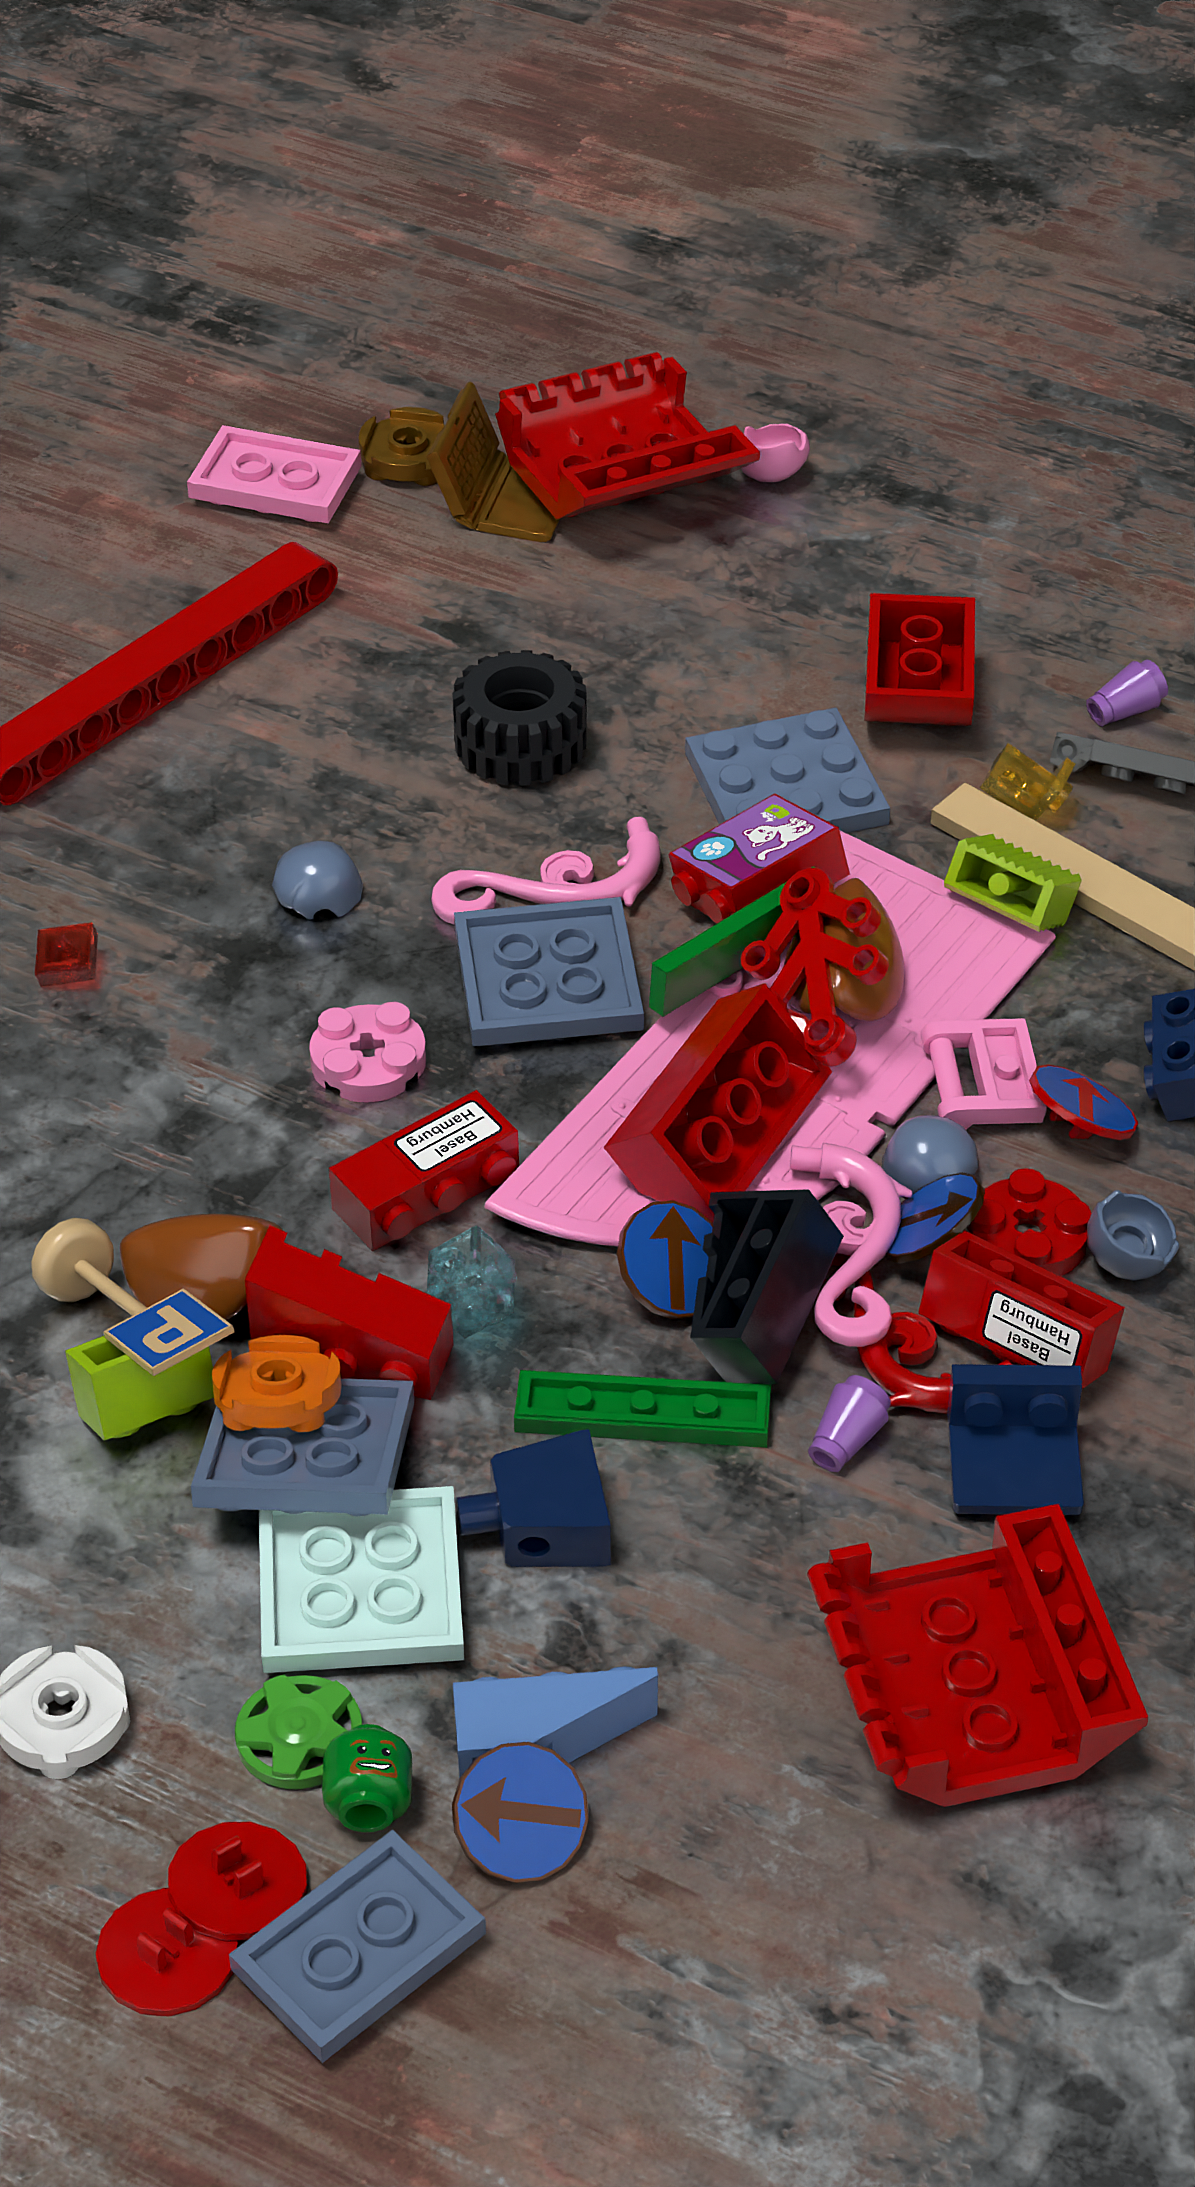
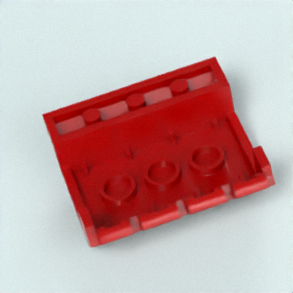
M658 352L626 359L624 365L628 378L626 377L623 365L619 361L583 370L581 375L585 389L577 372L541 380L538 383L542 400H540L534 383L501 390L499 392V411L495 413L511 467L556 520L573 517L580 513L606 506L618 505L640 497L660 494L667 490L705 482L708 479L733 473L759 461L760 451L736 425L708 432L683 405L687 372L673 356L664 358L663 363L662 357Z
M1059 1504L996 1516L993 1544L990 1550L870 1574L872 1552L867 1542L829 1550L828 1562L816 1564L807 1572L821 1612L828 1614L824 1619V1623L839 1665L848 1668L843 1676L858 1719L868 1723L864 1727L863 1733L876 1769L879 1772L892 1776L897 1789L942 1807L1076 1779L1147 1726L1148 1714Z

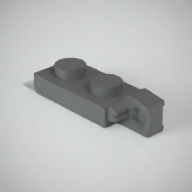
M1057 732L1050 763L1075 774L1096 764L1102 766V776L1116 780L1132 782L1134 773L1155 778L1153 787L1169 792L1185 794L1187 785L1195 787V761Z

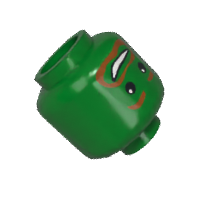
M374 1724L356 1726L352 1730L345 1731L331 1740L324 1752L322 1796L324 1807L343 1826L353 1831L376 1832L390 1826L392 1822L405 1814L412 1801L413 1763L410 1747L401 1737Z

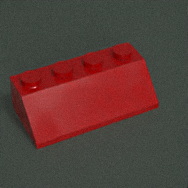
M765 983L720 998L715 1002L603 1148L638 1192L658 1201L674 1200L694 1207L713 1223L714 1213L709 1208L710 1193L746 1191L833 1071L830 1067L821 1064L806 1050L803 1032Z

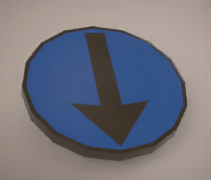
M963 1172L946 1175L921 1187L913 1193L911 1198H906L901 1203V1223L898 1233L885 1255L886 1259L897 1263L915 1261L932 1254L934 1249L963 1231L968 1232L966 1227L974 1220L982 1207L985 1189L976 1176Z

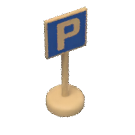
M71 1218L59 1222L44 1234L35 1248L31 1261L32 1277L38 1288L57 1301L73 1303L88 1298L99 1290L131 1315V1317L103 1331L105 1338L153 1376L234 1333L233 1325L184 1288L147 1308L110 1280L108 1277L114 1262L113 1244L106 1231L89 1219Z

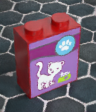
M775 793L668 854L674 876L671 878V884L678 899L684 905H691L708 915L715 923L721 922L787 882L795 873L813 866L821 869L831 878L833 884L850 875L839 827Z

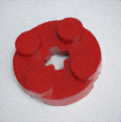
M1024 1168L1014 1171L1009 1179L1000 1180L985 1188L983 1205L974 1220L968 1225L969 1233L1058 1276H1063L1078 1266L1085 1256L1087 1224L1091 1211L1089 1206L1082 1202L1068 1188L1045 1179L1039 1171ZM1020 1224H1033L1038 1226L1041 1232L1028 1229L1022 1233L1017 1229Z

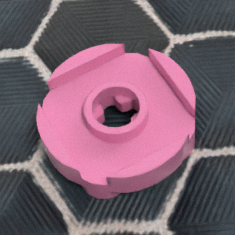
M386 1002L382 1005H357L345 1009L339 1007L329 1008L318 1017V1028L312 1034L310 1040L311 1069L316 1081L323 1088H325V1082H327L330 1086L340 1089V1097L353 1102H379L394 1098L406 1091V1082L412 1079L416 1073L419 1079L426 1066L424 1033L419 1024L410 1018L408 1007L399 1002ZM374 1049L375 1056L363 1057L361 1050Z

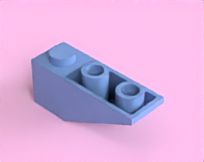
M621 1666L608 1671L572 1674L549 1672L541 1676L507 1679L482 1677L474 1681L453 1683L459 1778L476 1757L500 1744L531 1742L554 1750L565 1761L570 1763L657 1716V1667L635 1669Z

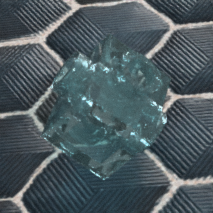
M478 1225L429 1251L426 1293L452 1304L451 1319L453 1328L461 1336L467 1338L488 1326L498 1324L505 1317L514 1313V1287L517 1280L515 1259Z

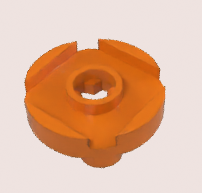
M294 1335L260 1337L248 1341L249 1352L240 1354L232 1359L230 1349L216 1361L212 1370L214 1401L222 1412L224 1425L232 1430L245 1431L254 1427L268 1429L289 1427L296 1432H310L324 1424V1413L337 1403L341 1395L340 1362L337 1356L332 1352L329 1359V1357L320 1354L319 1342L310 1338Z

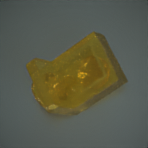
M1007 743L997 755L979 788L996 800L1036 821L1047 808L1055 813L1067 799L1073 789V786L1067 782V779L1076 763L1066 757L1053 773H1050Z

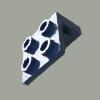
M952 1364L947 1417L954 1512L958 1514H1010L1059 1504L1063 1515H1079L1082 1513L1084 1500L1077 1433L1082 1392L1081 1366Z

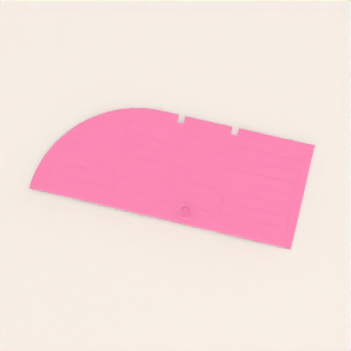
M840 831L850 875L833 884L834 889L852 878H858L872 890L886 909L897 932L903 954L904 985L902 994L896 1007L887 1016L876 1021H863L853 1018L838 1007H835L836 1015L842 1018L856 1033L857 1043L855 1050L845 1062L830 1067L833 1071L746 1191L809 1189L818 1201L840 1185L838 1181L820 1179L819 1172L790 1169L792 1145L822 1148V1143L835 1144L854 1149L868 1156L886 1135L883 1129L872 1124L873 1121L877 1119L889 1126H894L936 1078L931 1055L927 1054L923 1049L921 1040L922 1028L926 1024L937 1020L987 1019L1056 939L1055 934L1047 929L1038 932L944 887L943 879ZM793 938L780 955L779 969L769 979L757 980L742 968L666 1016H661L490 1196L484 1208L505 1219L549 1235L585 1243L618 1247L620 1232L630 1216L648 1204L658 1202V1200L638 1192L603 1147L718 999L763 983L768 988L772 986L783 969ZM765 956L761 957L756 965L761 963ZM788 1002V1004H787V1008H788V1009L793 1010V1011H795V1012H798V1013H801V1014L807 1016V1018H808L809 1020L812 1019V1018H811V1014L802 1013V1012L796 1010V1009H795L793 1006H791L790 1003Z

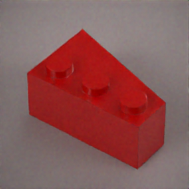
M269 1225L245 1277L251 1340L272 1335H294L310 1338L319 1342L320 1354L329 1357V1359L332 1352L337 1356L340 1362L341 1379L413 1381L414 1397L431 1400L454 1345L452 1304L381 1273H378L376 1280L372 1281L340 1267L339 1264L342 1256L324 1249L321 1257H318L285 1243L284 1241L288 1233Z

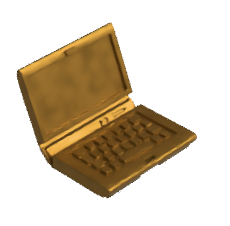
M468 382L464 389L459 392L448 414V420L443 430L438 433L427 455V460H429L432 472L453 518L462 525L478 531L536 542L549 541L560 519H555L511 467L508 456L497 449L500 442L474 383Z

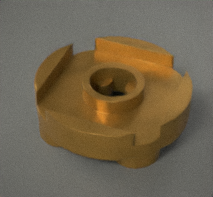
M400 407L390 410V418L381 420L376 423V416L367 420L359 432V450H361V460L364 463L367 477L373 480L414 481L422 486L436 484L437 481L430 467L429 460H427V455L438 433L445 426L444 416L436 411L425 408Z

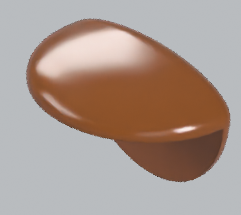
M852 878L835 888V894L847 900L857 897L867 898L881 913V923L878 929L870 936L860 938L850 932L842 922L826 917L823 920L824 932L857 948L865 944L875 946L888 959L889 968L881 981L873 985H865L850 971L829 962L835 1007H838L853 1018L863 1021H876L887 1016L899 1002L904 985L903 954L893 922L880 900L864 882L858 878ZM866 912L860 915L856 922L860 921ZM799 929L789 946L784 965L801 940ZM870 960L864 966L863 970L867 969L872 964L873 960ZM805 975L789 1003L796 1010L811 1014Z
M196 1214L164 1219L142 1226L122 1239L120 1243L121 1263L131 1291L137 1300L147 1308L184 1288L227 1321L247 1304L245 1277L269 1225L280 1230L283 1229L269 1220L236 1214Z

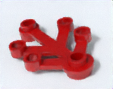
M806 868L795 873L784 885L780 894V906L783 912L766 939L750 943L742 952L740 961L742 967L755 979H769L779 969L780 955L799 929L801 940L769 989L787 1011L789 1000L806 975L812 1019L808 1021L804 1028V1045L806 1050L821 1064L833 1067L842 1064L852 1055L856 1047L857 1036L853 1028L836 1015L829 962L850 971L865 985H873L881 981L888 971L889 963L888 959L873 945L865 944L857 948L825 934L823 920L829 917L842 922L856 937L870 936L878 929L881 923V913L867 898L857 897L847 900L836 895L833 882L824 871L818 868ZM866 912L865 916L856 922L859 916ZM765 956L763 961L756 965L758 960L761 957ZM870 960H873L872 964L867 969L863 970L864 966Z

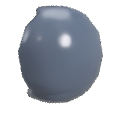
M314 841L295 846L283 854L277 863L272 887L283 907L293 908L307 919H313L314 914L322 909H329L340 917L347 914L360 901L363 883L354 862L341 846L328 841Z
M933 1115L918 1116L905 1121L896 1129L883 1155L882 1168L886 1174L914 1193L921 1187L946 1175L961 1172L975 1175L978 1169L977 1147L966 1129L955 1121Z
M1120 1190L1113 1191L1103 1201L1096 1204L1087 1224L1089 1250L1098 1264L1117 1278L1136 1281L1152 1277L1160 1273L1172 1261L1179 1249L1175 1225L1163 1206L1142 1194H1126Z

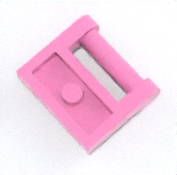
M1025 1018L937 1020L926 1024L922 1028L921 1040L923 1049L927 1054L931 1055L941 1103L937 1107L938 1116L949 1118L965 1129H968L973 1124L1043 1123L1047 1106L1033 1092L1029 1082L1037 1064ZM955 1048H968L979 1096H964L954 1054Z

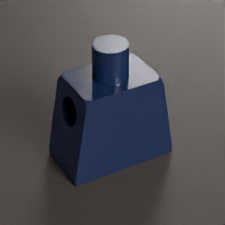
M589 1429L495 1454L490 1459L491 1492L456 1497L457 1517L461 1536L498 1531L504 1562L511 1567H603L611 1565V1525Z

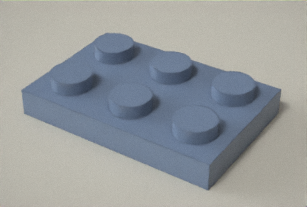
M392 1829L229 1954L230 1967L239 1979L323 2063L486 1934V1921L484 1916Z

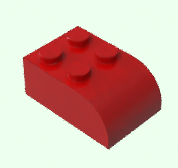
M870 593L864 721L971 726L974 705L975 597Z

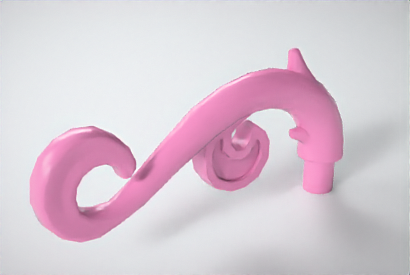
M634 817L628 821L626 826L630 837L626 845L628 853L617 861L619 867H624L614 875L603 880L592 882L594 869L589 856L580 851L566 850L557 852L544 860L540 867L541 882L486 871L457 870L449 872L440 878L433 887L431 903L435 913L444 922L453 925L454 912L494 909L496 894L493 890L537 904L621 897L625 906L631 907L640 891L651 882L657 873L661 860L659 840L656 834L650 832L645 818ZM573 880V881L577 882L578 884H576V883H569V882H567V881ZM480 886L486 888L485 893L476 900L465 901L455 896L458 892L471 887Z
M822 1143V1148L792 1145L790 1169L819 1172L820 1179L838 1181L843 1188L851 1186L862 1193L870 1203L873 1211V1221L865 1229L855 1228L863 1227L866 1219V1212L859 1205L848 1201H835L823 1207L844 1235L837 1253L851 1257L835 1272L819 1292L814 1308V1316L818 1328L833 1342L848 1347H864L875 1344L887 1334L892 1322L891 1308L882 1296L865 1286L854 1288L852 1291V1302L859 1304L866 1312L865 1315L858 1318H848L839 1315L835 1311L833 1304L842 1292L886 1255L896 1239L901 1223V1202L899 1197L911 1198L913 1195L912 1190L901 1185L886 1174L883 1168L867 1155L854 1149L828 1143Z

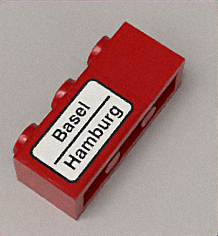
M475 1090L329 1167L332 1210L373 1252L393 1240L405 1237L413 1229L433 1218L453 1211L461 1203L492 1186L504 1183L519 1167L518 1130Z
M963 1231L933 1250L918 1314L938 1323L943 1331L951 1335L966 1337L990 1349L997 1358L1003 1361L1008 1360L1011 1363H1018L1020 1365L1081 1366L1082 1389H1084L1108 1371L1125 1307L967 1231Z

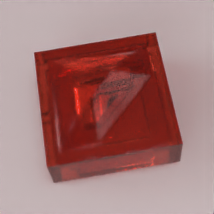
M92 922L38 930L35 977L41 987L95 980L98 932Z

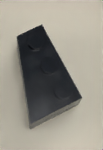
M809 1189L711 1192L709 1208L714 1213L712 1233L704 1235L703 1251L709 1257L705 1277L698 1278L690 1338L725 1382L777 1384L844 1235Z

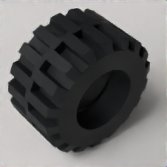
M521 650L520 653L504 651L498 652V656L495 657L485 656L478 659V665H469L462 671L463 677L456 679L454 692L452 693L455 751L458 757H462V764L468 770H477V776L484 779L495 778L497 783L506 785L510 782H519V786L531 785L532 781L538 780L544 783L553 780V775L555 774L564 775L571 770V764H578L583 757V750L587 746L586 685L583 684V677L578 671H571V664L564 660L555 661L554 655L544 652L539 655L533 654L531 650Z

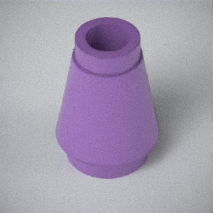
M1144 660L1141 663L1132 661L1092 697L1086 700L1087 710L1094 722L1103 727L1108 723L1159 707L1161 699L1168 695V685L1163 673L1151 660Z
M857 1375L849 1376L845 1383L835 1385L813 1438V1443L808 1449L811 1459L828 1471L839 1472L844 1464L888 1422L887 1410L891 1405V1400L887 1393L873 1381Z

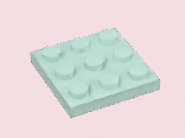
M453 1486L393 1490L388 1515L369 1514L366 1516H352L347 1513L331 1512L290 1514L276 1510H259L261 1658L263 1673L464 1660Z

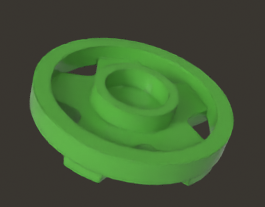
M283 1674L263 1683V1687L245 1702L238 1714L235 1725V1740L239 1757L245 1768L253 1776L269 1785L284 1789H304L321 1785L323 1782V1764L312 1769H304L312 1757L324 1758V1752L330 1741L343 1732L348 1731L336 1722L344 1712L347 1713L351 1721V1730L356 1726L362 1725L360 1709L351 1692L337 1680L331 1681L322 1677L308 1675L287 1677ZM267 1705L268 1710L258 1714ZM251 1750H268L272 1752V1767L259 1760Z

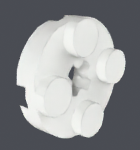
M74 1645L75 1653L59 1652L54 1654L52 1646L37 1648L13 1661L0 1675V1745L15 1761L30 1768L40 1769L42 1774L48 1778H67L73 1775L78 1767L86 1766L98 1760L115 1746L130 1724L124 1679L121 1671L110 1658L90 1647ZM55 1700L61 1705L68 1703L70 1700L75 1701L71 1712L61 1716L49 1715L47 1704Z

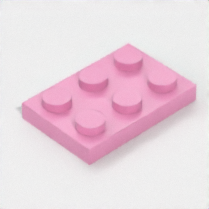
M222 425L187 481L188 497L217 505H230L256 510L261 513H273L300 518L309 522L329 524L362 466L361 450Z

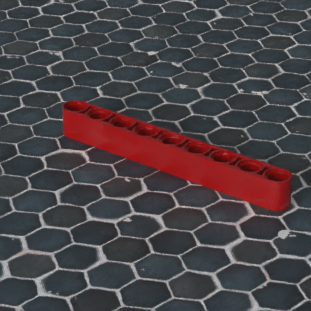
M289 542L0 726V803L3 805H13L324 602L336 587L338 581L337 567L332 562L301 544Z

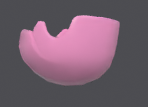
M769 424L756 430L753 427L747 426L744 430V435L760 451V459L741 469L746 476L759 482H780L798 472L809 457L810 442L806 433L790 424Z

